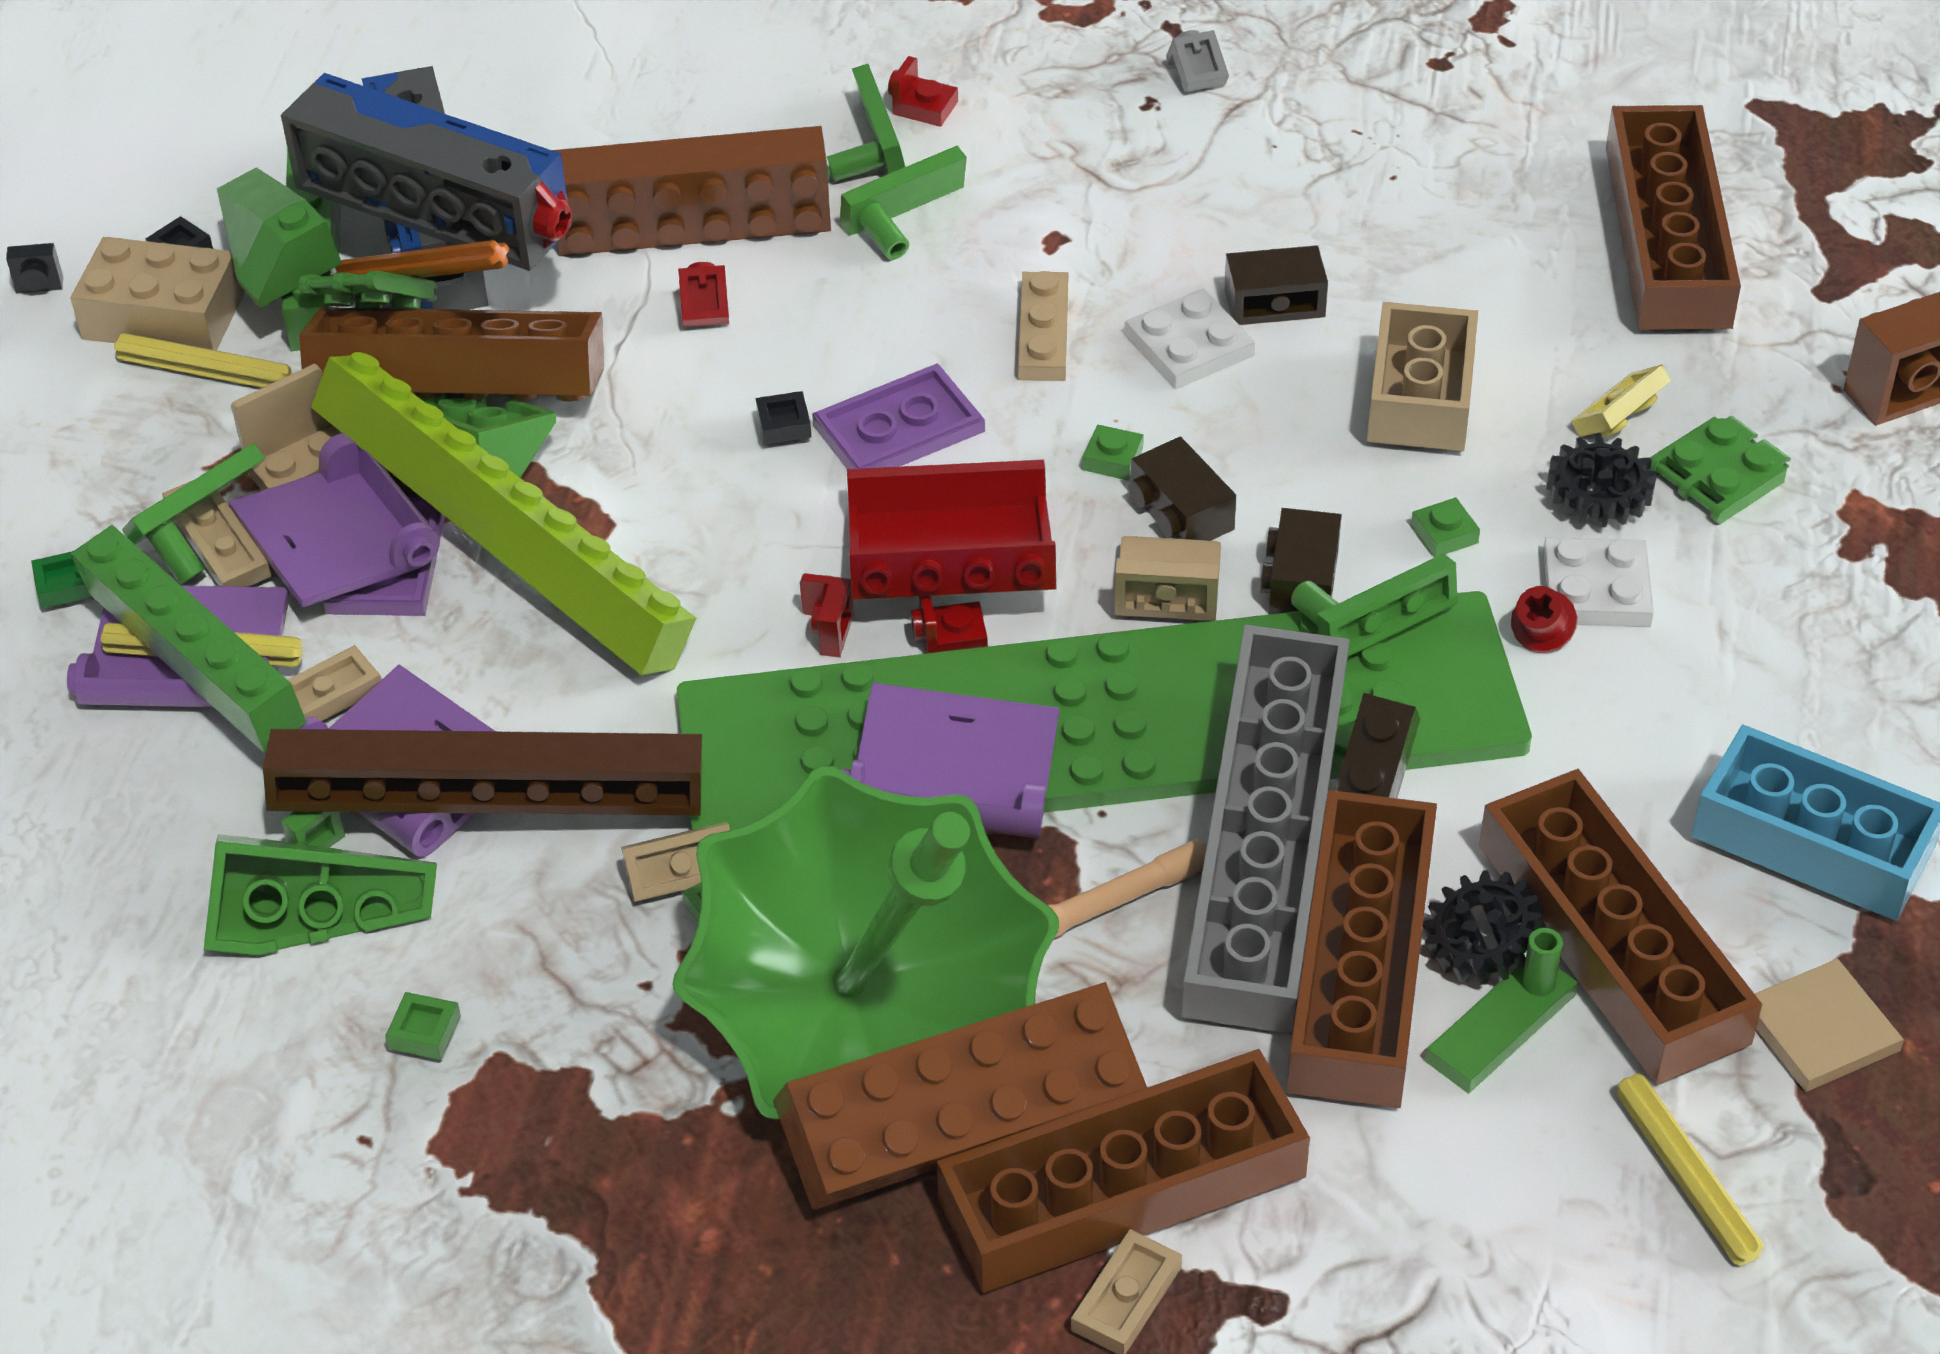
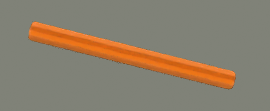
M495 240L345 259L341 260L342 264L335 267L337 273L346 272L357 275L367 274L369 271H384L416 278L501 269L509 262L506 254L510 250L504 242L497 243Z

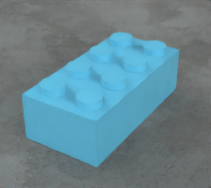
M1742 724L1700 795L1691 837L1894 921H1898L1936 848L1940 835V802Z

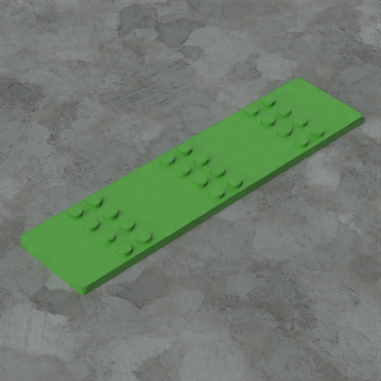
M1480 591L1457 593L1458 604L1347 657L1330 779L1339 778L1363 693L1416 707L1421 720L1406 770L1521 757L1529 753L1532 733L1486 594ZM1295 611L684 681L677 686L681 733L702 734L701 816L690 815L692 830L722 822H727L730 830L741 828L760 820L778 809L796 793L811 771L817 767L827 765L839 770H851L853 761L858 759L872 683L1060 708L1044 813L1215 793L1244 624L1318 634V626L1302 612Z

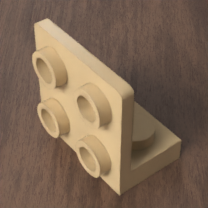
M312 364L231 404L241 450L255 443L265 457V460L253 472L248 474L262 491L319 473V453L321 448L330 438L341 434L336 427L311 408L323 375L322 370L317 364Z
M1123 536L1121 538L1120 558L1116 560L1114 615L1216 621L1221 543L1207 540Z

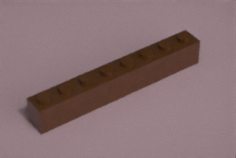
M270 729L263 763L266 810L701 816L702 734Z

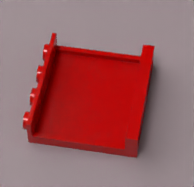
M1044 459L847 469L852 600L1057 590L1056 544L1051 538L1046 500Z

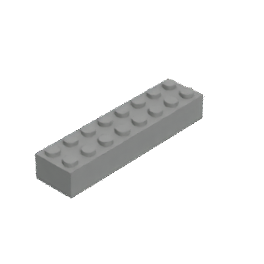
M1244 624L1184 977L1181 1017L1293 1034L1350 639Z

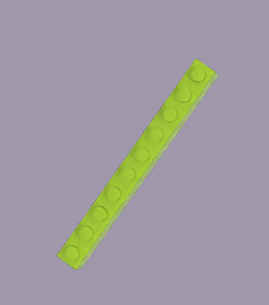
M354 352L348 356L328 358L311 405L313 410L340 432L355 441L361 449L367 451L377 462L641 676L675 669L696 621V617L680 605L681 602L676 596L659 589L645 578L646 575L642 569L625 562L610 550L611 546L608 542L587 532L576 523L577 520L571 513L557 508L542 496L543 493L537 486L524 482L509 470L507 462L499 457L490 455L480 447L473 435L456 428L443 417L444 414L440 409L422 401L411 392V387L407 383L393 378L379 367L380 364L377 359L361 352Z

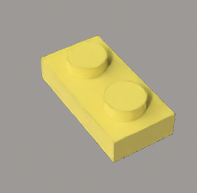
M1662 364L1632 372L1572 419L1571 422L1580 437L1599 432L1602 437L1615 434L1628 425L1627 416L1631 413L1642 411L1658 400L1656 393L1666 386L1671 379Z

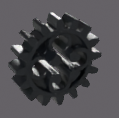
M1596 435L1594 443L1588 444L1582 437L1576 438L1575 448L1563 444L1560 446L1559 456L1552 455L1546 490L1552 491V504L1564 503L1563 514L1565 516L1572 515L1575 512L1581 514L1580 523L1586 524L1591 518H1597L1601 527H1607L1608 520L1615 518L1618 523L1625 525L1627 524L1628 513L1640 518L1643 516L1644 506H1651L1657 472L1650 470L1652 463L1650 457L1638 459L1640 448L1633 446L1626 450L1621 447L1622 439L1616 438L1612 444H1606L1601 435Z
M1483 870L1479 881L1474 883L1466 875L1460 877L1461 888L1455 891L1444 886L1441 891L1445 901L1443 903L1430 902L1428 905L1433 918L1423 921V928L1428 937L1425 940L1432 958L1437 960L1444 974L1454 969L1459 982L1464 983L1472 973L1477 975L1481 985H1486L1490 973L1498 972L1503 980L1509 979V966L1515 964L1518 967L1524 968L1526 958L1524 954L1527 951L1530 934L1536 929L1547 928L1542 917L1544 912L1537 895H1532L1526 881L1523 880L1515 885L1508 872H1504L1497 881H1492L1489 871ZM1476 905L1482 906L1498 946L1494 949L1488 950L1471 911V908Z

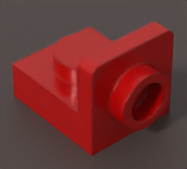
M908 56L898 70L895 69L890 76L888 94L892 95L893 115L941 127L958 103V87L918 77V60L916 57Z
M696 262L690 264L688 268H678L683 327L729 324L725 265L715 266L711 262Z
M804 573L799 583L802 611L805 615L812 616L811 631L819 636L820 654L840 658L854 616L851 579Z
M919 596V609L911 610V624L914 640H924L926 654L988 647V637L979 601L933 607L931 596Z

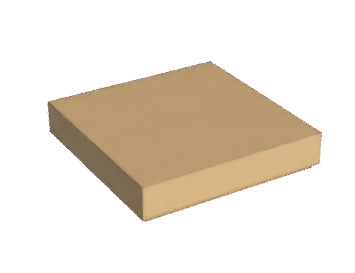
M1838 958L1755 993L1762 1003L1756 1030L1805 1092L1901 1051L1904 1041L1902 1036Z

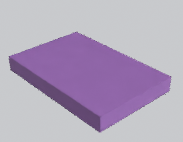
M938 363L812 413L813 426L847 469L900 467L985 432V419Z
M408 497L438 534L440 540L445 516L422 497ZM437 554L427 565L419 569L324 600L325 614L425 616Z

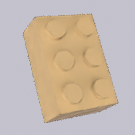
M102 237L70 299L83 340L115 343L120 334L129 333L217 350L245 293L237 280L231 251Z
M1393 302L1382 303L1367 442L1464 451L1479 310Z

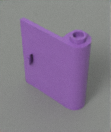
M344 433L333 436L321 448L319 453V473L229 501V507L302 608L419 569L427 565L436 556L440 546L438 534L385 468Z
M181 585L233 632L282 636L290 594L288 588ZM104 607L93 653H81L76 663H71L68 667L67 688L70 694H75L80 705L213 707L159 657L105 652L101 643V633L104 625L109 622H121ZM262 657L263 659H265V660L269 663V660H268L267 657Z
M400 664L331 727L328 728L325 723L316 717L305 718L307 723L299 728L495 731ZM357 812L419 857L433 853L474 814Z
M872 683L858 759L853 761L851 770L842 769L841 771L863 784L903 796L927 798L954 794L967 796L977 806L985 832L1040 839L1060 708Z

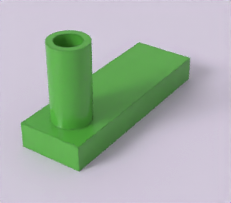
M869 63L852 68L860 102L875 141L827 156L834 182L884 166L888 174L905 167L900 144Z
M956 145L842 193L840 226L848 236L865 230L887 259L895 260L901 257L908 250L909 241L891 218L964 188L967 156Z
M252 443L131 518L123 527V533L135 545L148 538L180 585L186 584L205 571L206 568L173 521L253 472L265 460V457L256 444Z
M1443 553L1340 603L1314 582L1305 581L1296 587L1292 594L1291 602L1295 608L1318 626L1319 635L1350 639L1348 656H1351L1458 604L1456 562Z
M1549 928L1534 930L1529 936L1524 968L1517 966L1509 973V979L1498 983L1436 1039L1426 1050L1425 1062L1469 1094L1576 996L1578 981L1559 969L1563 946L1560 934Z

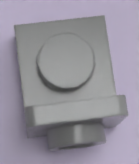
M1189 30L1172 39L1166 59L1168 65L1176 64L1185 92L1227 83L1229 74L1214 30L1201 33L1198 30Z

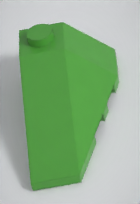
M256 167L216 188L239 285L260 308L299 287V278L302 275L313 274L320 276L342 264L326 220L305 198Z
M442 393L437 398L421 399L425 403L440 409L444 414L443 417L456 428L473 435L476 443L490 455L499 457L507 462L509 470L519 478H521L556 423L555 412L525 402L511 400L506 403V408L488 406L487 398L478 400L464 399L461 396L447 398V393Z
M218 834L215 844L203 950L264 955L307 943L314 944L334 937L362 931L368 932L431 918L437 863L277 840Z

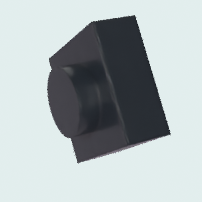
M182 216L145 238L148 242L213 249L210 235Z
M54 243L7 247L6 261L16 293L63 289L64 277Z
M803 391L755 398L764 445L812 437L811 423Z

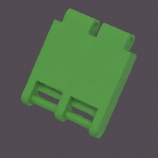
M369 271L363 275L343 272L326 277L307 274L302 275L298 281V286L302 293L324 297V305L349 307L353 306V302H355V308H384V305L392 303V308L420 309L421 302L435 301L437 299V295H434V290H437V285L434 281L384 271Z
M1714 416L1651 456L1650 470L1657 472V475L1661 474L1677 486V493L1684 499L1693 498L1711 512L1710 518L1721 524L1783 484L1786 471L1789 468V465L1785 462H1789L1791 458L1765 439L1757 443L1753 438H1757L1758 434L1734 416H1729L1726 419H1718ZM1671 466L1672 468H1674L1676 471H1678L1680 474L1686 477V479L1684 480L1683 478H1681L1675 472L1670 470L1669 467ZM1701 491H1705L1719 503L1716 504L1714 501H1712L1710 498L1704 495Z

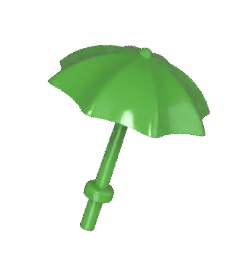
M823 765L811 771L796 793L778 809L765 817L741 828L710 834L700 840L696 853L702 882L698 927L688 953L674 974L672 985L678 997L705 1016L734 1050L747 1075L754 1103L759 1112L767 1118L779 1119L773 1100L789 1081L1034 1005L1039 972L1044 956L1058 933L1059 919L1051 907L1029 893L1009 873L988 840L979 810L969 797L958 794L929 798L903 796L868 786L835 767Z

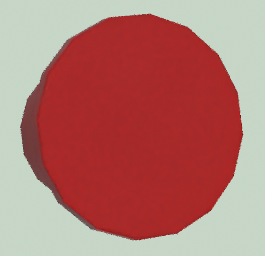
M1535 586L1527 589L1520 595L1512 611L1511 627L1516 640L1524 648L1533 652L1549 653L1561 649L1572 639L1577 629L1578 617L1573 603L1564 594L1547 586Z

